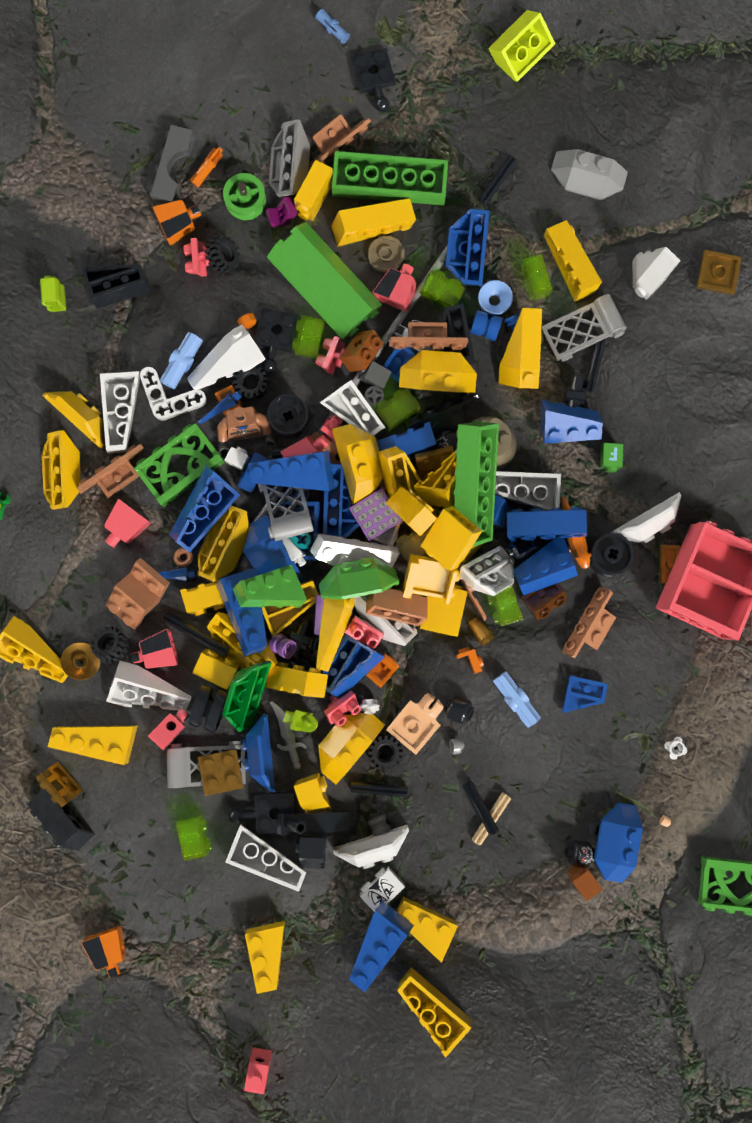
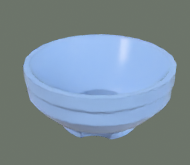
M489 281L479 291V305L484 312L490 315L503 314L512 304V291L502 281ZM491 296H497L500 299V303L497 306L489 303Z

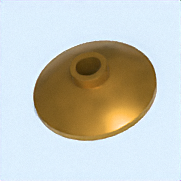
M74 643L68 646L62 653L61 667L70 678L87 680L98 671L100 660L92 653L89 644ZM76 661H81L83 665L78 666Z

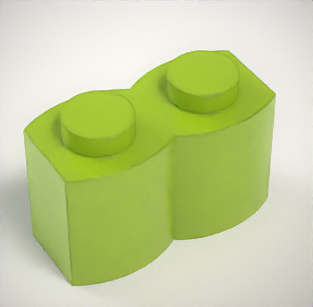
M49 275L40 279L42 305L46 306L50 312L66 311L65 286L60 284V280L55 276Z

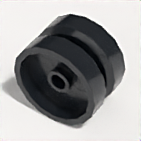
M609 533L592 542L588 549V553L592 554L590 557L591 569L604 577H612L624 573L630 568L634 560L632 544L626 537L620 534Z
M202 684L193 702L188 724L198 728L205 720V730L216 733L223 717L222 713L228 692L218 690L213 697V687Z

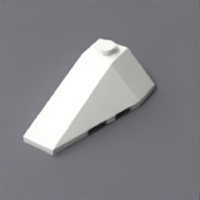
M667 247L655 249L653 252L649 250L644 254L639 252L632 261L633 288L636 294L647 300L663 284L681 260Z
M241 324L222 338L187 377V380L194 391L216 383L217 379L226 376L230 378L234 372L243 370V372L248 371L264 361L265 357Z
M119 661L106 702L124 707H132V704L143 705V708L160 706V708L165 710H180L183 708L186 711L191 696L138 665Z

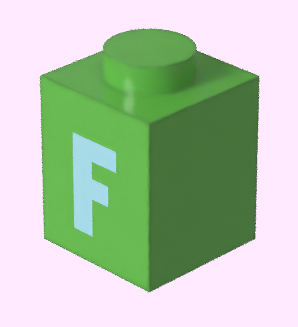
M604 443L600 449V469H605V472H617L623 465V444Z

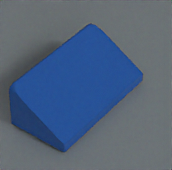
M258 453L251 454L236 485L237 488L247 492L253 491L256 483H251L248 464L267 460L266 457Z

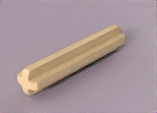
M501 793L490 810L495 823L511 800L510 796L505 793ZM483 823L472 838L473 842L481 845L489 834Z

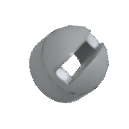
M450 739L449 747L451 754L463 752L465 744L461 739Z

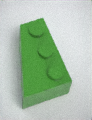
M292 565L239 581L233 588L240 607L294 606V608H300L307 601Z

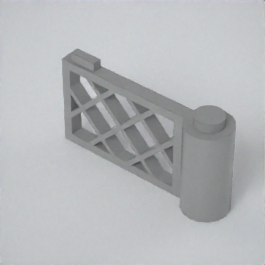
M610 294L603 295L593 303L541 327L556 360L561 359L562 362L573 358V353L605 338L613 336L618 338L622 336L627 328ZM591 310L594 314L593 320L582 319L583 313ZM569 319L576 320L575 329L565 327L566 321ZM580 322L590 325L588 333L577 331ZM595 326L601 328L603 334L596 337L590 335L592 327ZM552 327L560 329L558 337L550 336L547 330ZM563 330L573 333L570 342L560 339ZM575 334L586 337L584 343L580 345L572 343ZM558 342L568 345L567 350L561 354L556 349Z
M258 484L260 493H264L271 521V527H268L271 539L275 538V541L314 531L303 488L288 487L287 491L283 494L278 491L281 486H275L272 489L265 484ZM293 490L300 492L296 498L289 496ZM274 495L281 497L277 504L270 501ZM285 500L292 502L288 509L281 506ZM296 505L304 507L303 511H292ZM277 510L285 512L283 516L274 518Z
M229 741V745L182 747L181 743L170 744V748H166L167 788L203 786L202 779L200 782H191V773L196 768L200 771V768L198 767L199 763L196 765L190 759V751H199L204 756L209 755L213 750L223 752L222 750L241 749V757L238 760L239 762L241 761L243 784H246L245 751H243L241 741Z

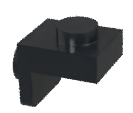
M509 538L505 540L508 546L505 548L510 558L514 557L518 563L538 552L536 545L532 541H525L523 539L513 544Z

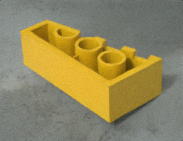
M566 220L547 228L544 238L574 302L595 294L602 281L582 248L581 243L578 241L573 226L569 225Z

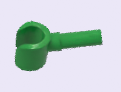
M0 492V520L3 518L6 505L11 502L9 494H7L5 500H2V492Z

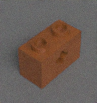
M374 329L358 332L342 353L340 359L349 372L366 370L384 343Z
M572 866L568 870L567 877L586 901H589L603 890L585 866Z

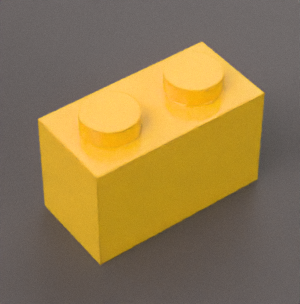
M206 648L201 653L193 674L228 690L236 672L240 668V664L231 657L225 658L215 651Z

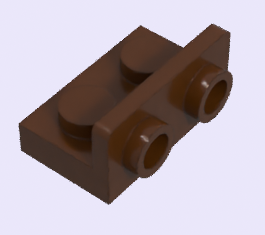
M559 583L521 597L522 602L533 613L537 621L547 617L551 610L563 605L567 599L566 592Z

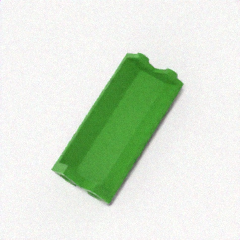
M307 222L295 226L290 231L291 235L284 242L281 239L275 244L267 258L342 340L349 336L351 338L359 332L358 327L362 322L368 319L373 320L379 314L378 309L382 304Z

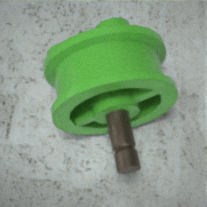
M240 173L232 176L226 182L223 189V198L232 216L240 220H251L263 212L266 206V195L262 182L256 176Z

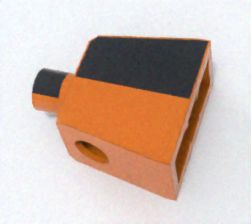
M183 200L153 207L169 245L176 243L194 231L195 227L192 219L202 216L197 205L186 209Z
M121 925L86 937L81 942L95 970L106 968L109 978L120 974L117 963L122 962L126 957Z

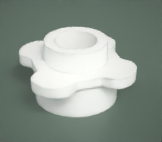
M374 699L363 700L362 705H360L361 711H364L365 714H374L376 711H379L377 700Z
M675 737L673 741L664 744L665 749L670 753L669 757L675 760L677 756L687 753V748L682 743V738Z

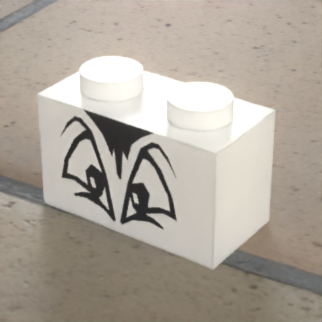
M389 866L386 869L381 868L375 874L376 879L371 883L368 881L360 889L362 891L360 897L374 912L382 900L388 904L405 888V883Z

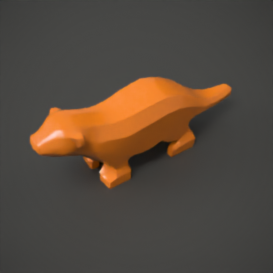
M561 497L562 509L570 510L566 498ZM585 537L566 538L569 552H572L579 566L582 569L588 568L592 554L588 553Z

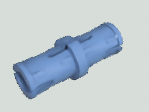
M324 9L318 11L315 19L326 27V31L329 34L332 33L344 44L349 39L350 34L339 25L338 20L329 16Z

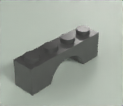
M171 125L170 130L166 131L165 147L160 151V164L155 168L154 184L150 185L149 195L153 202L165 204L178 200L180 189L178 184L170 177V172L173 164L178 159L191 155L195 142L193 130Z

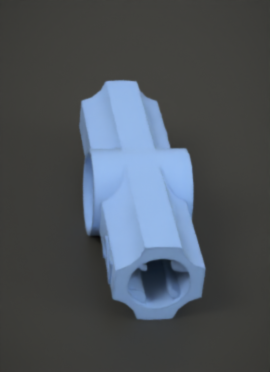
M188 332L179 348L175 349L171 354L169 365L159 381L169 388L175 389L183 374L191 368L194 361L193 357L203 340L195 334Z
M506 671L493 680L505 697L504 700L513 712L517 713L527 728L541 719L530 704L527 695L515 684Z

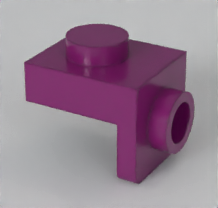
M284 197L276 208H268L265 211L272 227L287 226L297 214L291 197Z

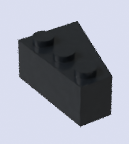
M42 789L27 804L31 809V815L39 819L42 823V829L53 837L52 841L58 848L79 851L95 834L92 830L86 831L80 825L82 820L79 817L74 818L68 810L70 807L67 804L61 808L57 802L54 803L52 801V796L45 789Z

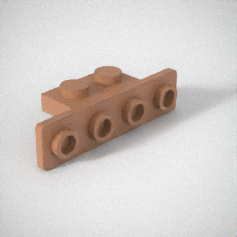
M342 114L336 116L310 137L321 154L309 163V168L312 167L315 160L324 164V159L329 155L330 157L334 156L335 151H340L339 147L344 144L346 146L354 140L353 136L356 133L361 134L367 130V125L371 120L369 118L363 119L351 129Z
M408 322V337H390L389 347H394V349L413 347V349L417 350L424 349L425 347H432L435 350L452 347L453 350H461L466 347L468 338L447 337V323Z
M141 444L131 446L127 449L125 455L122 457L119 455L112 459L109 466L106 468L103 466L96 470L93 477L90 479L86 477L81 480L77 487L78 492L82 494L97 484L105 496L110 498L136 480L139 475L129 461L143 452V446Z
M600 586L595 592L570 638L565 643L562 650L564 654L575 658L584 643L598 650L616 619L614 615L604 609L613 594L611 590Z

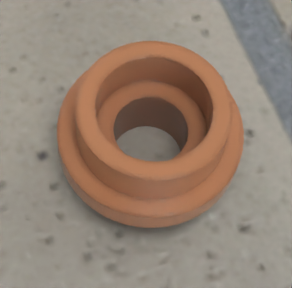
M179 548L174 553V561L178 566H189L193 561V554L184 548ZM182 554L187 555V559L185 561H182L180 559Z

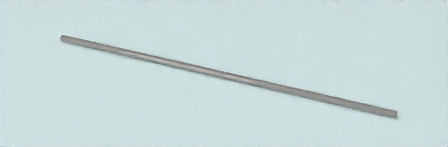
M447 246L415 290L408 313L445 262ZM401 310L382 337L381 340L384 344L372 361L375 362L389 342L390 337L394 335L398 325H401L408 315L407 312ZM359 371L352 380L356 387L361 382V380L358 379L360 375ZM330 411L326 418L330 419L335 413ZM324 421L319 427V429L316 431L320 435L324 434V432L320 430L324 424ZM281 486L278 491L283 493L286 487ZM274 495L270 501L276 503L279 496ZM267 504L264 505L254 521L269 513Z

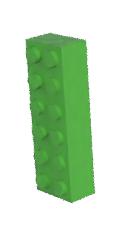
M335 151L332 196L383 201H397L410 198L411 203L444 205L448 160Z
M476 421L458 424L456 433L458 444L455 453L457 458L455 470L456 486L454 489L455 508L482 530L472 547L493 540L499 423Z

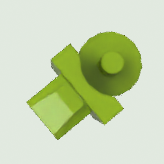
M286 711L283 722L291 724L290 729L295 731L313 732L318 727V721L312 716L313 713L307 711Z

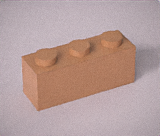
M389 588L383 592L366 595V614L415 626H420L427 619L428 598L422 597L419 594H412L411 599L404 598L402 590Z

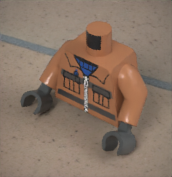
M237 407L234 410L226 411V417L218 424V441L221 442L218 445L220 456L222 450L226 449L227 453L230 450L229 444L226 441L231 442L266 435L265 447L269 449L268 442H272L274 447H276V437L271 434L272 429L267 416L257 412L254 407Z

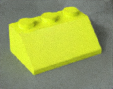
M526 10L488 49L496 64L515 82H518L555 45V42L541 13Z

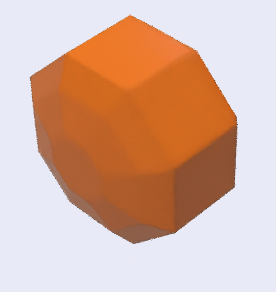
M247 313L241 316L237 322L239 326L242 324L245 329H249L257 321L253 313Z

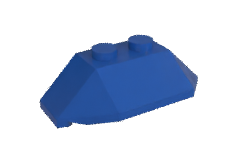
M470 209L449 228L446 267L462 284L482 286L489 220L488 210Z
M331 464L335 489L324 491L323 534L346 539L359 527L349 510L350 507L357 503L352 504L342 464Z
M268 515L251 523L243 552L252 567H257V574L261 575L292 565L300 584L304 582L303 575L296 563L291 561L282 540L275 541V538H270L268 527H271V521Z
M263 713L246 734V739L242 740L243 751H247L248 759H244L245 771L249 770L251 777L270 792H275L268 713Z
M617 802L614 805L615 807L601 819L594 861L604 880L623 883L636 868L643 827L636 805Z

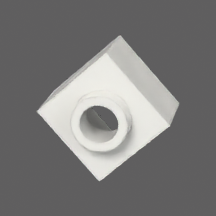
M231 447L224 461L244 471L250 457L247 455L246 450L240 447L236 449Z

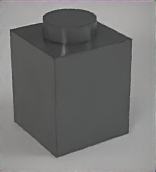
M371 361L366 370L359 371L358 379L370 386H378L384 389L391 371Z

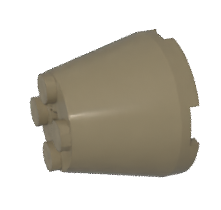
M479 417L471 422L499 423L496 471H501L509 465L515 455L517 447L515 434L505 421L497 417Z

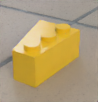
M456 451L441 463L442 466L438 470L428 473L426 480L421 484L418 482L414 485L417 495L424 502L445 508L455 506Z

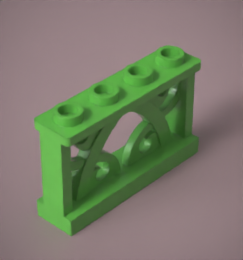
M196 423L187 425L183 428V432L180 435H174L169 438L165 446H159L154 449L150 457L139 460L134 468L163 507L194 486L206 466L214 471L225 463ZM191 436L200 438V446L197 450H193L196 445L195 441L191 445L187 443ZM205 444L214 455L211 459L200 453ZM172 455L191 456L187 464L189 473L187 477L176 472L168 474V466ZM195 458H197L195 463H199V467L197 469L192 468V463ZM155 465L156 471L152 473L160 474V477L156 479L149 478L147 476V469ZM178 477L179 481L177 484H173V479L168 481V478ZM161 482L164 494L160 495L152 483Z
M701 856L702 867L698 904L707 911H715V908L723 909V912L726 913L742 911V914L752 916V905H748L752 902V891L738 899L726 885L735 881L740 871H744L747 882L752 885V861ZM710 868H713V873L716 881H711L708 883L709 870ZM730 870L732 876L724 880L723 877H728L725 874L726 871ZM718 885L719 888L715 889L712 894L718 893L719 898L711 900L708 897V890L712 886ZM726 897H727L732 903H730V902H724L725 899H726Z

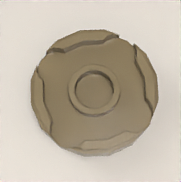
M380 236L372 241L368 248L369 263L375 271L386 274L389 269L398 270L404 262V247L395 237Z

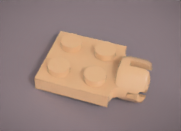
M429 693L425 694L418 703L410 700L386 729L415 755L441 725L436 718L443 710V704L437 700L430 707L429 705L435 697Z

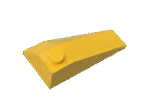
M522 308L504 356L499 364L498 384L517 388L538 389L542 308Z
M326 598L323 600L316 669L329 671L352 615V608L355 605L354 598L343 600Z
M13 616L0 634V658L12 664L14 661L23 664V668L30 670V668L36 669L41 675L63 683L68 676L61 667V659L31 626Z

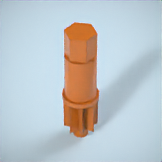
M220 147L212 149L189 180L195 187H200L222 158L223 154L221 152L223 150Z

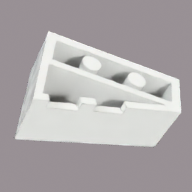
M352 380L320 402L347 423L372 436L385 428Z

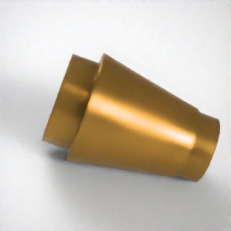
M477 617L468 623L478 644L485 646L495 638L494 632Z

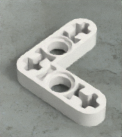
M145 367L140 373L152 412L158 420H167L201 408L206 404V395L201 390H192L167 399L162 383L159 381V375L154 368ZM148 372L154 374L152 381L155 385H151L150 381L145 378ZM154 389L161 391V395L157 399L151 397V391ZM196 394H198L200 397H203L200 399V403H197L196 401L190 402L192 405L190 407L188 401L186 400L187 397L189 398V400L195 399ZM183 400L185 407L182 410L175 409L176 401ZM171 403V408L174 411L173 413H171L170 410H166L164 412L165 415L161 416L160 413L157 414V412L160 411V407H163V409L170 408L168 404Z

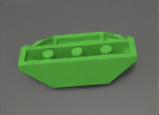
M374 557L362 558L361 560L346 561L334 565L319 583V589L322 599L343 600L383 592L393 585H398L399 579L396 570Z

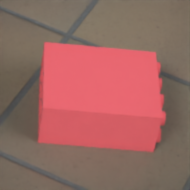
M711 521L691 524L656 605V609L719 638L739 641L752 610V541L745 537L738 538L734 536V532L728 529L721 530L717 528V524Z

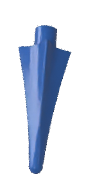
M237 391L234 394L230 392L214 409L201 418L198 423L202 424L215 415L236 406L239 403L237 400L242 398L240 392Z
M190 568L158 572L165 579L190 582L189 578H196V571H189Z

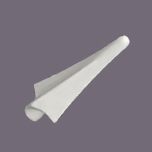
M289 538L283 539L282 542L291 561L297 562L300 567L305 565L306 561L303 557L306 555Z

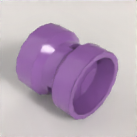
M278 633L271 638L269 648L271 651L279 653L281 657L288 659L294 655L297 645L293 640L287 639L286 636Z

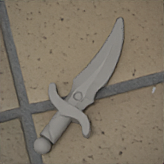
M270 701L278 719L281 737L286 743V746L277 744V747L283 751H289L291 761L294 763L293 767L299 769L301 764L298 762L300 760L296 748L302 747L305 749L306 745L295 742V735L292 729H290L291 724L283 722L285 712L273 701Z

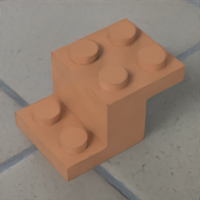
M140 558L135 562L131 572L115 585L106 603V607L122 619L127 626L135 630L141 624L144 616L160 602L170 582Z

